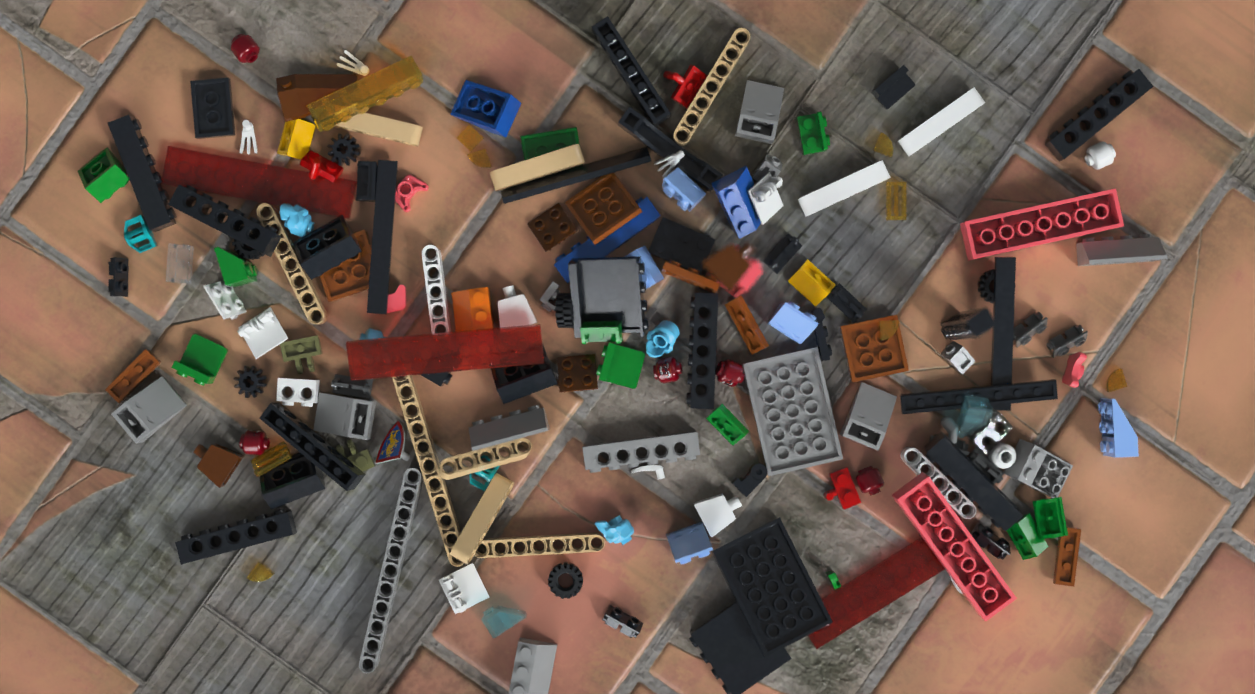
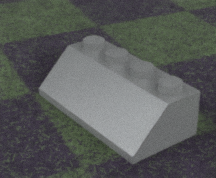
M1152 234L1139 235L1140 238L1133 239L1132 235L1120 236L1121 240H1114L1113 237H1102V241H1094V238L1082 239V242L1076 244L1078 266L1152 262L1167 259V254L1159 237H1152Z
M539 405L528 407V412L521 413V410L509 412L510 416L505 418L502 415L494 416L487 423H484V420L472 422L473 426L469 427L472 451L550 430L544 407L540 408Z
M519 638L509 694H548L557 644Z

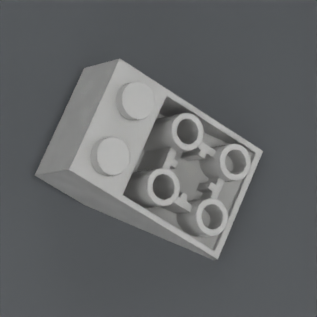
M747 80L735 136L772 144L777 130L784 88Z
M161 376L111 414L135 443H143L187 405L166 379Z
M861 382L839 435L879 451L897 396Z
M319 392L314 431L369 440L371 439L376 401Z
M1020 439L1015 448L1016 461L1011 467L1005 469L1003 474L1051 498L1058 497L1073 465L1035 444Z

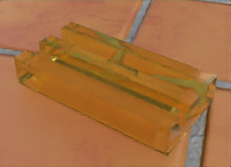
M886 182V221L906 220V182ZM891 186H894V216H891ZM898 186H901V216H898Z
M284 441L262 455L251 459L255 475L257 477L291 459L287 444Z

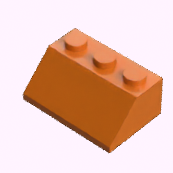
M482 287L452 292L458 350L497 345L490 288Z

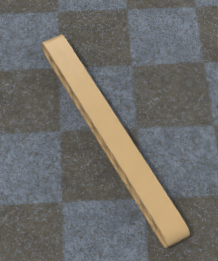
M397 365L392 369V379L449 562L453 566L458 567L463 565L464 562H458L450 555L455 543L449 542L448 535L455 534L458 539L461 534L445 479L439 475L440 463L411 370L406 365ZM400 368L406 371V376L403 379L397 376V371ZM406 386L410 387L412 391L409 397H405L402 392ZM410 405L417 407V413L414 416L408 412ZM416 423H420L423 426V431L420 434L414 431ZM422 441L429 445L427 452L420 450L419 445ZM427 460L434 462L433 470H428L425 467ZM433 478H436L440 481L439 488H433L431 486V480ZM438 497H443L446 500L444 507L437 504L436 500ZM444 515L451 517L452 522L450 525H445L442 522Z

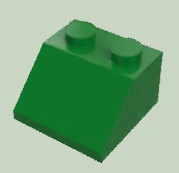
M108 147L78 170L84 188L100 203L109 199L115 191L124 187L129 181L126 169Z
M214 248L226 286L238 287L257 281L258 271L256 266L252 265V262L227 249Z

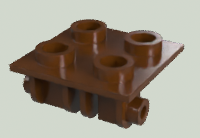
M559 203L527 224L545 251H551V248L558 243L560 245L561 241H566V238L572 234L575 235V232L578 231Z
M595 354L557 357L559 392L598 389Z

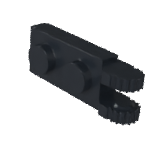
M815 308L811 315L816 317L815 321L819 323L814 329V334L822 362L830 360L832 349L830 344L827 345L826 341L828 331L827 327L823 326L822 323L825 318L823 310Z

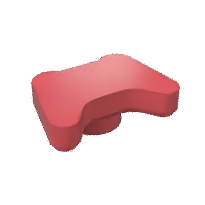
M406 175L396 187L395 201L403 211L409 212L411 210V198L418 191H427L429 186L412 175Z
M399 285L395 293L388 295L387 313L401 311L406 308V287L404 285Z
M1077 352L1069 356L1066 371L1062 378L1064 384L1074 388L1078 387V380L1081 379L1084 373L1082 363L1087 358L1085 353Z

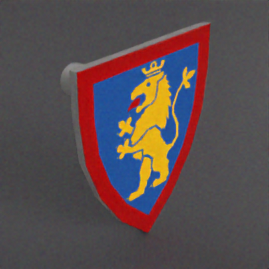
M400 421L395 423L384 438L375 464L397 459L405 461L410 459V454L403 451L406 437L404 427Z

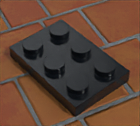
M228 77L190 81L195 138L235 136L231 79Z
M663 217L648 251L650 254L668 262L670 260L678 262L682 268H693L699 271V275H701L704 268L702 263L707 260L715 239Z

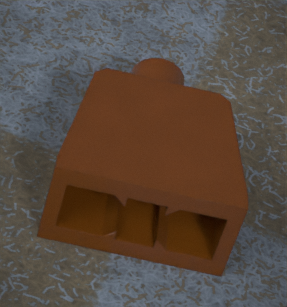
M747 241L738 249L731 243L705 260L702 265L731 293L752 266L746 258L755 250Z
M217 443L211 444L208 449L199 444L193 452L201 458L197 468L219 488L226 485L244 455Z

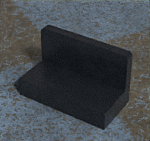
M905 65L872 92L886 110L915 86V83L906 74L909 70Z

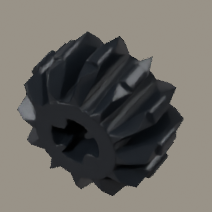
M338 134V140L335 138L331 139L334 145L328 144L327 147L333 149L328 152L329 156H333L332 162L338 161V165L342 166L345 161V164L350 166V160L353 162L357 161L354 155L360 156V152L355 151L360 148V145L355 144L356 138L350 139V135L346 134L343 139V136ZM343 146H345L346 148H348V151L345 150V151H346L345 154H343L342 152H340V149L343 150V149H342Z
M244 366V372L242 370L237 371L240 377H234V380L239 381V384H235L234 387L241 388L238 394L242 395L245 393V398H249L251 395L253 398H256L258 393H264L261 386L267 387V383H262V380L267 379V376H260L263 373L262 369L257 370L256 366L251 368ZM251 379L254 381V384L250 385L247 380Z

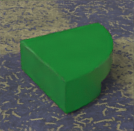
M832 570L826 572L834 590L840 588L841 584L836 573Z

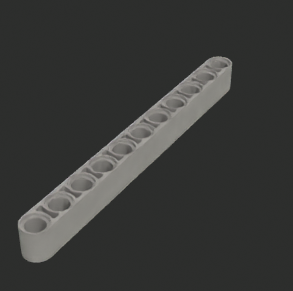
M419 467L407 469L403 476L359 661V668L364 673L373 672L380 661L423 481L422 472ZM412 470L418 473L416 481L411 480L409 477V473ZM407 489L413 491V499H407L405 497V491ZM402 508L408 509V518L401 516L400 511ZM397 527H402L405 530L403 537L396 534ZM392 546L400 548V555L392 553ZM388 565L395 566V574H391L387 571ZM384 583L391 586V592L383 590ZM379 602L386 604V611H381L378 608ZM375 621L382 623L381 630H377L374 627ZM375 640L378 643V648H372L369 645V641ZM365 659H371L374 663L373 667L366 666Z

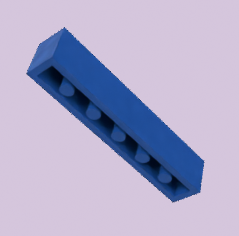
M640 197L635 201L641 208L642 213L602 241L594 245L589 236H587L588 240L583 244L580 242L571 247L572 252L568 255L563 253L555 259L556 263L554 266L567 284L570 283L568 264L572 258H605L661 217L648 197L645 199Z

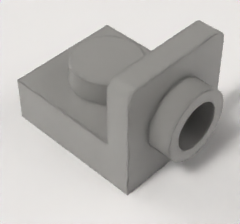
M767 154L752 178L759 181L768 172L771 173L772 177H777L782 169L781 161L777 157Z
M554 281L540 298V301L543 302L541 306L549 312L552 309L556 312L555 306L549 301L551 299L554 301L557 294L560 293L558 290L560 286Z
M954 341L947 345L941 353V356L948 360L962 375L975 362L968 351Z

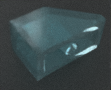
M965 396L956 423L959 426L958 438H963L987 425L988 419L993 415V407L990 406L988 398Z
M492 606L483 612L484 616L481 620L494 639L525 619L527 613L502 606L494 609Z

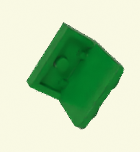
M194 334L181 360L174 361L172 368L177 370L176 374L180 376L195 378L194 382L203 386L205 384H213L228 349L198 334Z
M609 343L608 346L604 345L601 355L605 357L603 365L599 364L596 375L600 376L599 380L635 389L640 377L645 353L613 343Z

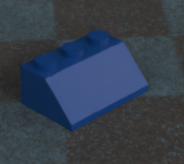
M744 166L711 183L727 220L739 239L756 231L761 224L748 193V190L754 186V182L747 166Z

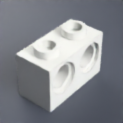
M278 378L276 401H282V405L294 406V402H301V406L313 407V403H318L320 380ZM288 386L293 390L291 397L285 395V389ZM307 387L312 391L310 398L304 396V390Z

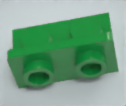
M822 112L797 117L803 155L826 152L828 146H830V138L828 134H825L824 127H827L826 117L822 116Z
M723 404L715 408L706 418L732 446L749 432Z

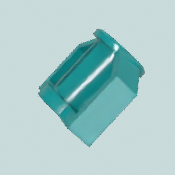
M143 214L125 221L124 238L130 247L142 253L158 246ZM138 222L141 223V227L128 232V226ZM142 232L144 233V234H142V235H140V236H137V237H135V238H132V236H135V235H137V234H139V233H142ZM145 239L150 241V243L139 248L134 245Z
M486 455L480 457L490 461V458ZM500 466L474 473L485 479V484L473 479L472 474H470V484L485 492Z

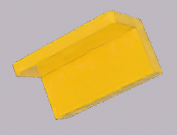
M301 119L285 121L277 154L301 160L309 152L315 124Z
M808 259L788 280L814 306H817L836 285Z

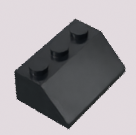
M343 214L292 243L299 264L311 280L362 252L358 240Z
M543 344L489 364L496 389L503 404L557 384Z
M300 452L259 468L261 493L271 509L325 489L322 470Z

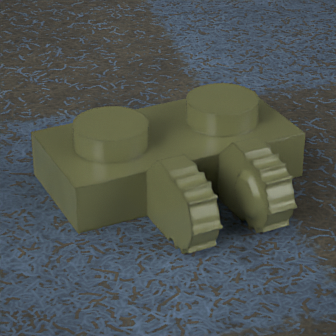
M319 335L280 344L283 362L295 360L298 374H303L302 358L307 359L309 371H315L312 356L323 354Z
M351 439L347 441L348 448L352 453L350 457L346 456L342 445L336 446L337 451L362 472L376 466L369 449L358 453Z

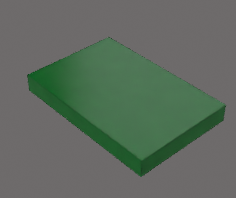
M577 127L520 136L524 161L571 145H580Z

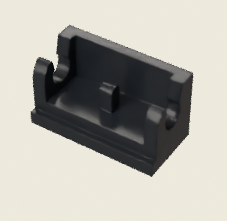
M358 161L356 201L375 202L378 163L375 161Z

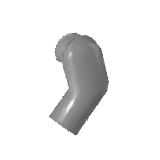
M945 416L941 419V426L948 432V438L956 444L959 426L951 417Z

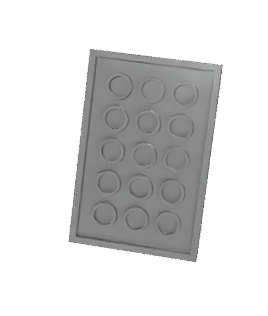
M818 347L742 364L768 476L843 459Z

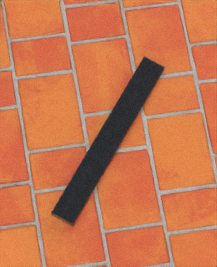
M647 147L588 163L500 190L502 200L506 204L651 162V157Z
M378 160L367 313L387 315L398 161Z
M995 257L993 319L997 326L993 327L991 385L1012 383L1016 257ZM1011 404L990 406V410L1011 411Z
M1056 379L900 395L902 414L1058 399Z

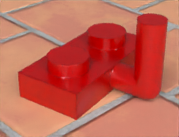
M694 65L689 66L683 77L676 72L665 71L663 73L664 78L678 83L671 98L684 108H689L707 78V75Z
M311 150L300 162L302 167L310 170L309 178L312 180L320 175L334 183L343 173L344 167Z
M848 467L829 473L834 489L824 492L823 496L825 499L831 501L835 496H838L843 510L861 503Z

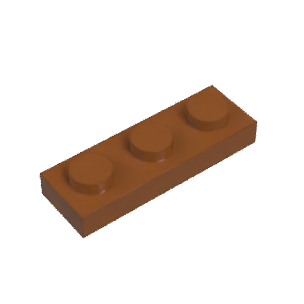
M742 295L725 304L752 355L769 346Z
M145 349L105 390L118 403H122L161 361L149 349Z
M1067 527L1068 535L1061 536L1058 539L1053 583L1074 587L1081 529Z

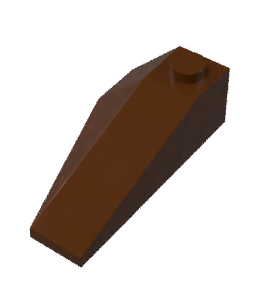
M293 74L276 78L277 93L286 122L305 118L310 115L311 111L319 107L323 109L327 107V103L333 100L340 101L359 91L356 74Z

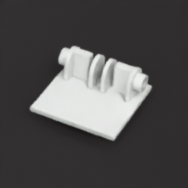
M770 172L748 190L761 225L783 207L777 188L782 186L783 180L781 177H772Z
M224 280L203 286L223 320L227 318L234 320L238 315L247 312L233 287L226 286Z
M271 307L238 327L239 330H237L238 334L244 337L256 359L288 339Z
M473 563L439 579L455 614L461 613L467 608L489 598L487 590Z

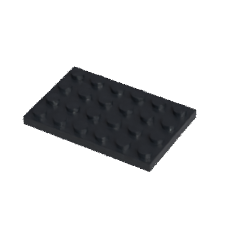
M780 517L712 551L763 657H767L833 622Z

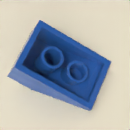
M465 80L450 114L481 129L506 138L521 106V102L511 94Z

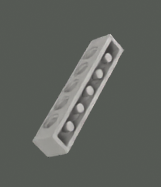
M697 431L582 447L585 470L590 469V473L600 472L601 468L609 467V470L620 469V465H628V468L639 467V463L647 462V465L658 464V460H666V463L677 462V458L685 457V460L696 459V455H700ZM678 442H682L685 445V449L681 453L674 450V446ZM664 445L666 452L663 455L656 454V446ZM639 447H644L647 450V455L643 458L636 455V450ZM619 450H626L628 452L627 459H618L617 452ZM601 452H606L609 455V460L605 463L598 460V455Z

